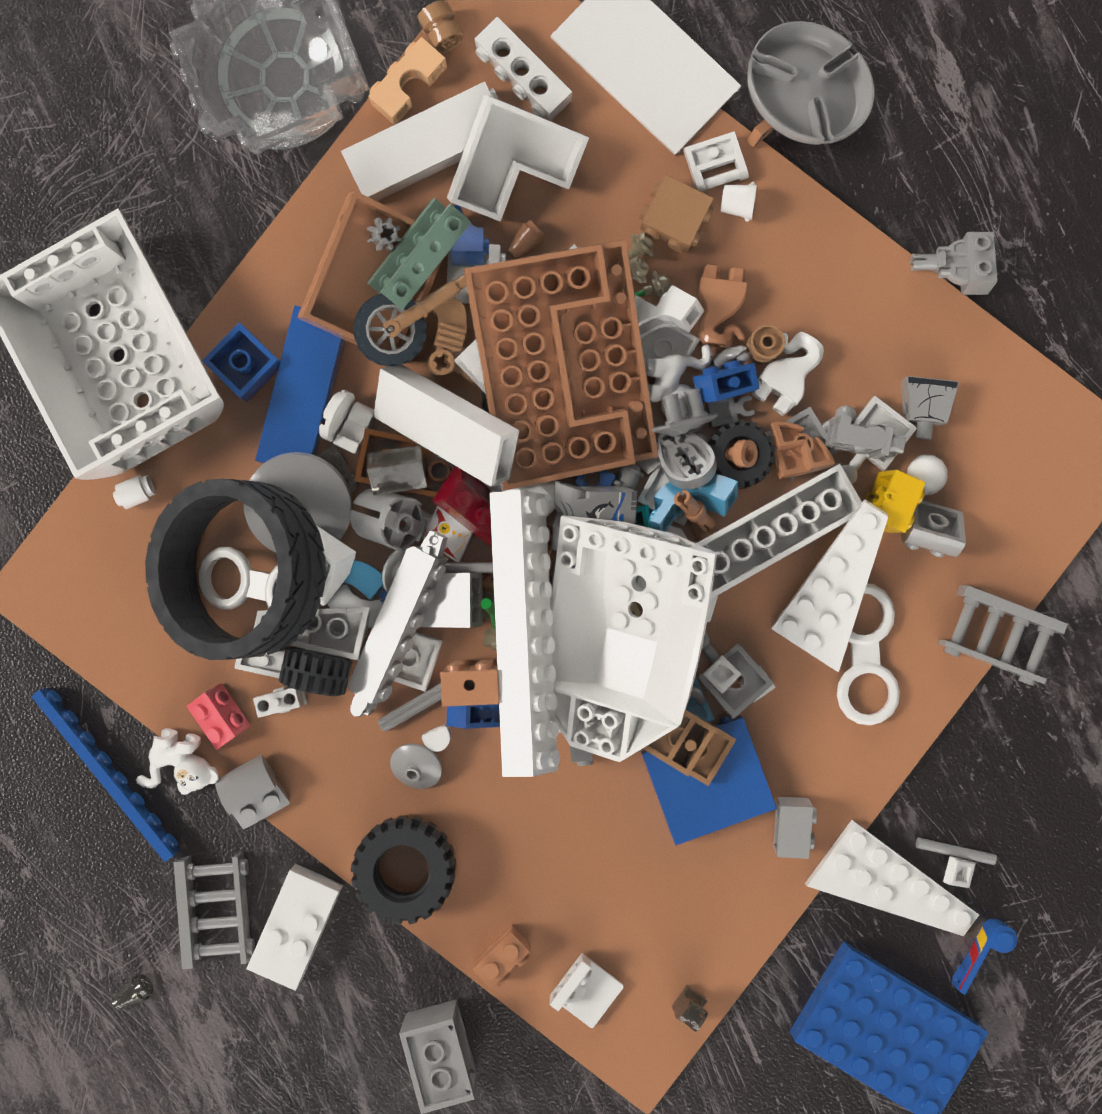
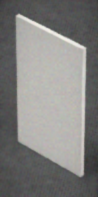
M584 0L551 35V39L674 155L680 153L681 149L741 87L732 76L651 0Z

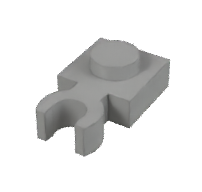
M733 397L716 402H705L708 414L718 413V416L709 422L710 428L726 425L732 421L738 422L737 415L749 417L755 414L754 410L745 411L743 408V403L752 400V397H742L736 403H734Z

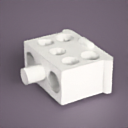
M285 687L274 689L272 693L253 698L258 718L275 713L289 712L291 709L307 704L304 691L292 688L286 689ZM291 694L295 696V701L291 699ZM266 701L269 703V708L265 705Z

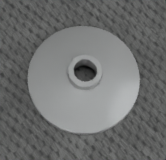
M404 744L398 747L391 756L390 767L394 776L408 787L415 789L430 788L439 781L442 775V765L439 758L425 746Z

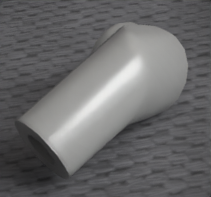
M743 345L731 347L713 357L711 363L713 366H718V369L724 367V363L731 362L735 358L740 360V364H744L751 359V354L747 351L748 348Z

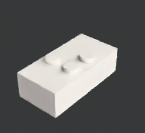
M295 864L289 870L247 966V970L296 991L304 977L343 884Z

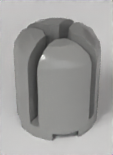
M370 488L359 494L353 502L356 505L381 513L379 519L354 510L350 511L352 527L356 534L362 538L388 546L394 550L406 551L404 548L411 546L415 541L419 542L425 532L427 519L423 518L420 507L422 504L414 498L405 497L380 488ZM401 520L406 522L405 527L399 526Z

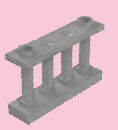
M959 585L956 595L964 598L963 610L951 641L939 639L937 644L945 647L944 652L950 655L960 657V654H964L1020 676L1018 681L1031 686H1034L1035 682L1045 684L1047 679L1035 674L1049 637L1053 636L1054 633L1064 634L1068 624L974 587ZM979 604L988 607L987 612L990 614L977 648L973 651L961 646L975 607L978 608ZM1007 614L1013 617L1012 622H1014V625L999 661L986 656L1000 617ZM1030 623L1038 626L1037 631L1039 635L1026 669L1022 670L1012 666L1011 662L1025 626L1028 627Z
M238 852L232 857V863L195 866L191 862V856L180 857L173 863L182 969H193L202 956L240 953L241 964H246L255 950L254 938H250L245 878L249 871L248 860L244 859L243 852ZM222 874L234 875L235 889L197 892V890H194L193 880L196 877ZM236 900L237 916L205 919L196 917L195 906L198 903ZM238 927L239 942L213 945L198 943L197 933L200 930Z

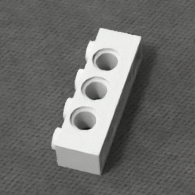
M498 17L475 38V52L484 63L489 62L495 68V74L503 82L507 80L513 86L512 90L521 100L526 99L532 105L531 109L535 115L552 121L572 101V91ZM504 49L510 53L506 57H500L497 55V52ZM519 68H525L528 70V73L524 76H519L515 71ZM541 86L546 88L547 92L538 95L533 90Z

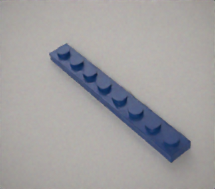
M49 688L40 689L31 696L32 699L162 860L166 862L180 851L177 847L178 842L171 834H166L160 826V819L154 813H150L144 806L143 798L138 793H133L129 788L127 778L121 772H116L111 765L110 757L105 752H100L94 744L95 739L88 731H83L78 725L79 720L72 711L66 710L61 703L60 695Z

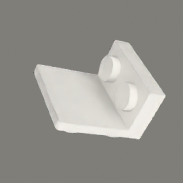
M581 953L550 994V1006L557 1011L564 1007L587 1026L594 1028L623 989V984Z

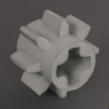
M380 218L374 219L376 226H369L366 229L368 232H371V238L367 242H373L376 245V251H380L384 245L388 251L393 250L392 242L401 241L397 237V231L400 229V226L395 227L391 224L392 218H387L384 223H382ZM386 230L388 236L381 238L379 233Z

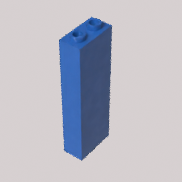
M294 305L255 461L265 463L280 454L302 452L317 456L321 441L319 426L321 424L325 425L326 419L323 418V413L332 397L346 342L342 338L298 319L301 307Z

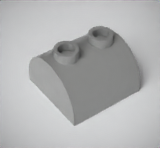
M922 500L916 506L913 513L915 515L913 525L906 533H901V541L909 549L917 550L919 547L928 549L936 557H944V555L957 557L966 544L963 512Z

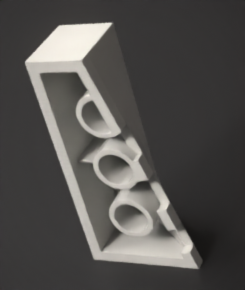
M370 607L318 609L312 623L302 635H298V639L290 646L359 660L367 638ZM268 610L257 612L254 628L262 621Z

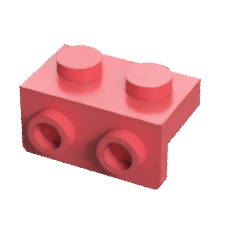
M221 683L204 692L186 706L216 750L251 726Z

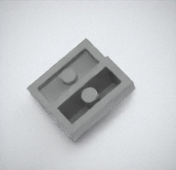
M263 754L223 775L215 783L223 807L229 815L233 814L243 830L290 804V798L277 781L276 773Z

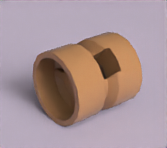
M439 0L427 5L417 16L424 32L429 33L427 37L431 46L439 53L455 48L465 37L460 25L453 20L454 13L446 0Z
M765 324L756 328L748 338L745 346L751 354L750 360L760 365L769 364L774 361L784 350L785 336L782 330L775 325Z

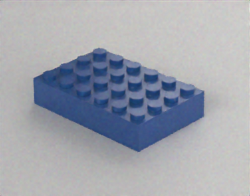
M844 941L790 1030L796 1043L914 1114L942 1113L989 1033L979 1022Z

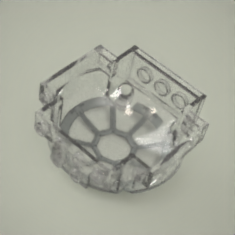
M192 0L193 4L190 5V9L196 21L169 32L173 41L170 43V48L175 58L181 62L182 68H179V72L185 84H189L192 93L188 94L194 109L199 111L201 118L198 119V123L204 135L208 134L215 141L233 135L240 140L243 148L247 147L253 154L267 149L295 148L317 139L327 132L338 120L344 118L339 104L346 100L351 103H357L363 98L364 92L370 90L337 0Z

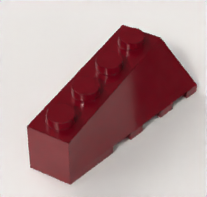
M455 466L432 501L492 548L490 492L481 480Z

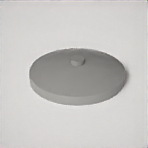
M302 452L280 454L263 463L249 480L278 486L295 496L307 509L315 524L336 539L340 540L346 532L350 522V511L352 510L350 489L341 473L326 460ZM243 503L245 518L252 533L264 546L276 552L271 534L263 520L251 507Z

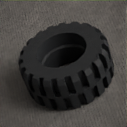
M400 815L396 819L388 818L383 823L374 826L357 847L354 861L351 863V872H353L351 879L352 887L357 888L356 897L359 902L364 901L367 904L365 909L370 914L373 911L378 913V919L385 922L389 918L393 920V924L401 925L402 921H408L409 924L417 923L419 918L425 920L432 916L433 911L439 910L444 904L445 899L448 898L455 879L456 859H454L453 855L454 849L452 844H448L446 834L443 831L439 832L436 829L437 825L431 821L428 824L423 822L421 817L415 816L413 819L408 818V815ZM406 845L417 849L425 856L429 864V877L422 888L414 892L405 893L392 889L384 882L379 871V865L383 854L394 846Z

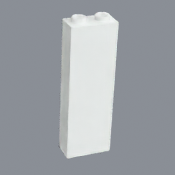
M482 82L342 150L341 153L361 194L379 201L460 162L484 94L498 99L494 89L489 90L486 83Z
M404 365L388 366L380 369L374 418L489 486L509 480L519 435L518 429Z

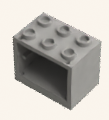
M457 999L406 1013L399 1035L420 1113L423 1114L474 1100L478 1075Z

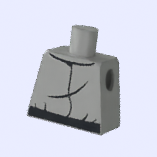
M907 376L901 380L903 417L910 423L917 424L916 439L931 440L933 426L947 424L959 381Z

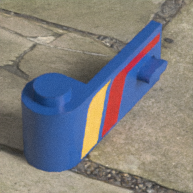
M994 918L985 921L961 966H958L951 983L965 995L990 948L1001 953H1008L1016 947L1017 935L1015 931L999 919Z

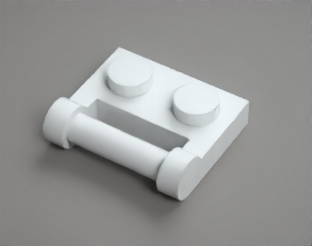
M735 131L685 147L683 150L694 187L702 193H706L707 189L737 179L743 181L749 178ZM732 162L735 163L736 169L706 179L702 177V172Z

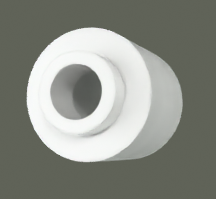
M138 475L115 485V491L113 492L117 505L123 506L125 509L151 500V496L156 495L154 484L148 475L143 477Z

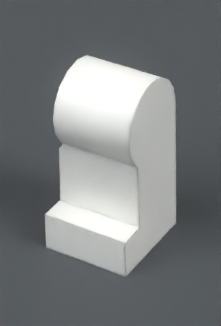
M357 401L353 405L348 419L345 421L340 433L337 434L333 444L359 456L365 428L371 429L375 420L373 417L374 409Z

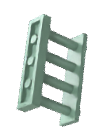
M433 198L401 238V241L397 243L371 276L367 284L403 310L472 222L452 204L449 203L445 207L437 199Z

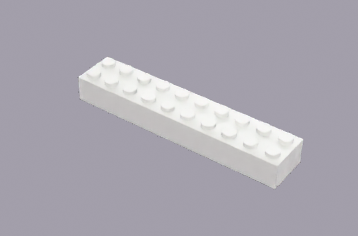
M524 490L490 493L502 775L503 777H534L558 771L560 762L556 740L559 728L555 719L557 697L554 694V681L556 670L553 666L552 655L555 644L551 634V625L553 624V613L550 610L552 586L549 582L551 560L547 549V542L549 541V530L546 526L548 503L545 499V494Z

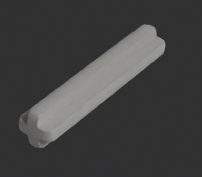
M441 683L378 720L380 728L386 732L440 701Z

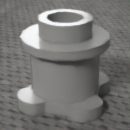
M636 464L620 467L621 470L617 479L613 480L611 484L614 486H626L637 492L638 490L635 488L640 478L644 477V474L640 472L642 468Z

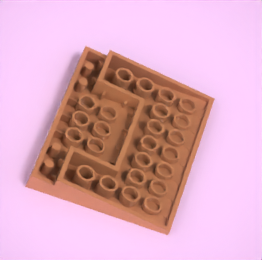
M617 240L464 268L489 414L519 430L510 478L502 482L504 491L636 464V461L658 457L655 432L652 431L654 424L626 240Z

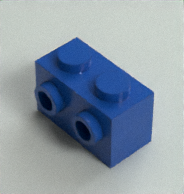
M740 360L724 363L725 368L720 370L718 366L702 369V375L693 377L695 389L700 388L703 403L716 402L760 389L755 364L740 365Z

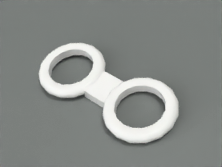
M218 547L209 552L202 561L199 570V586L207 601L221 610H232L242 605L248 597L266 601L269 608L276 590L278 566H275L271 573L252 570L249 560L241 551L232 547ZM224 557L233 560L241 574L239 590L229 599L219 596L211 583L213 566Z
M867 583L864 593L872 595L880 602L883 609V620L879 628L870 634L859 635L853 631L851 632L848 642H850L852 667L844 672L838 682L836 696L839 707L847 718L857 724L874 725L882 723L894 713L899 704L900 690L897 679L891 671L880 665L879 641L888 635L894 625L895 610L893 602L883 589L874 584ZM865 673H873L880 676L888 689V699L884 707L872 714H861L856 711L850 704L848 697L849 686L852 681Z

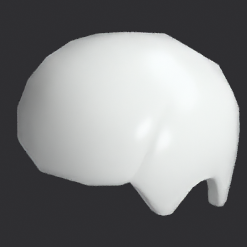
M919 455L909 464L907 469L908 475L926 482L923 488L925 495L937 493L944 487L948 478L947 467L943 460L934 455Z

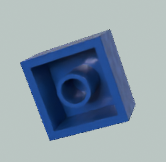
M240 322L202 360L239 398L246 402L274 376L280 364V360Z

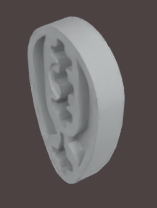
M689 431L677 436L658 434V456L663 471L672 485L681 489H695L705 485L713 478L717 470L716 458L712 448L703 439ZM669 439L675 440L676 445ZM681 455L688 456L690 463L695 465L696 471L700 474L692 473L691 467L686 465Z

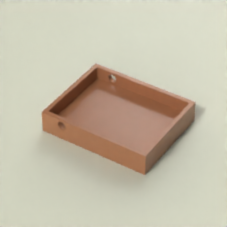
M353 190L346 196L297 318L357 345L353 333L356 314L363 303L371 297L379 295L367 282L392 251H388L385 245L380 251H376V245L373 242H367L371 238V232H368L366 229L369 226H376L374 223L376 218H380L382 223L387 218H392L391 224L395 227L400 226V229L397 231V237L401 239L415 220ZM386 230L379 233L381 238L388 236ZM392 242L393 248L398 242ZM441 262L411 300L419 302L428 296ZM392 309L380 311L386 321L391 319ZM375 315L370 327H382L383 323ZM410 326L402 330L400 333L409 337ZM370 331L371 338L375 344L382 337L383 332ZM398 336L394 337L396 349L401 348L407 342ZM386 337L379 347L385 350H392L390 339Z

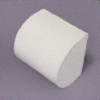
M446 724L424 732L422 735L425 746L431 751L436 752L445 749L452 738L451 729Z

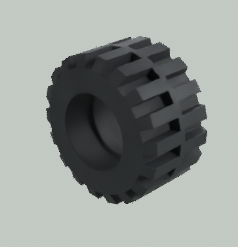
M745 420L732 421L722 426L712 435L708 442L717 462L715 474L738 481V488L746 489L765 479V476L772 470L771 465L775 462V457H773L775 446L771 445V436H767L764 433L766 430L763 427L758 428L756 426L757 423L752 421L746 423ZM734 440H752L758 450L756 463L747 470L739 471L733 469L725 458V448L730 442Z
M286 648L278 681L286 687L326 696L345 695L352 662L345 657L304 648Z

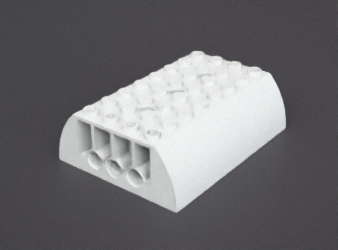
M119 209L112 211L0 275V336L76 479H100L125 473L214 423L222 413L224 402ZM94 304H100V313L97 316L91 317L89 313L90 307ZM118 349H123L125 352L123 360L115 362L113 359L114 352ZM142 394H147L149 403L147 406L140 408L137 400Z

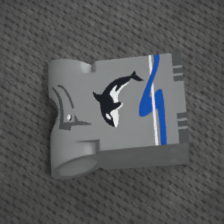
M555 481L554 504L557 516L552 530V549L557 550L560 519L563 515L635 524L637 492L626 486L578 487Z

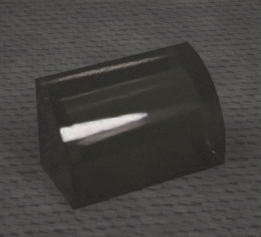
M421 445L367 453V472L373 495L427 488Z

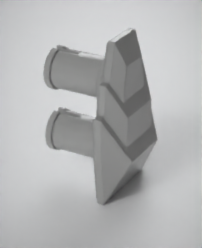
M700 388L683 392L689 412L687 419L682 415L678 393L664 396L661 399L667 421L665 425L654 427L652 431L669 436L685 434L691 429L711 422L718 416V413L708 414V411L705 412Z

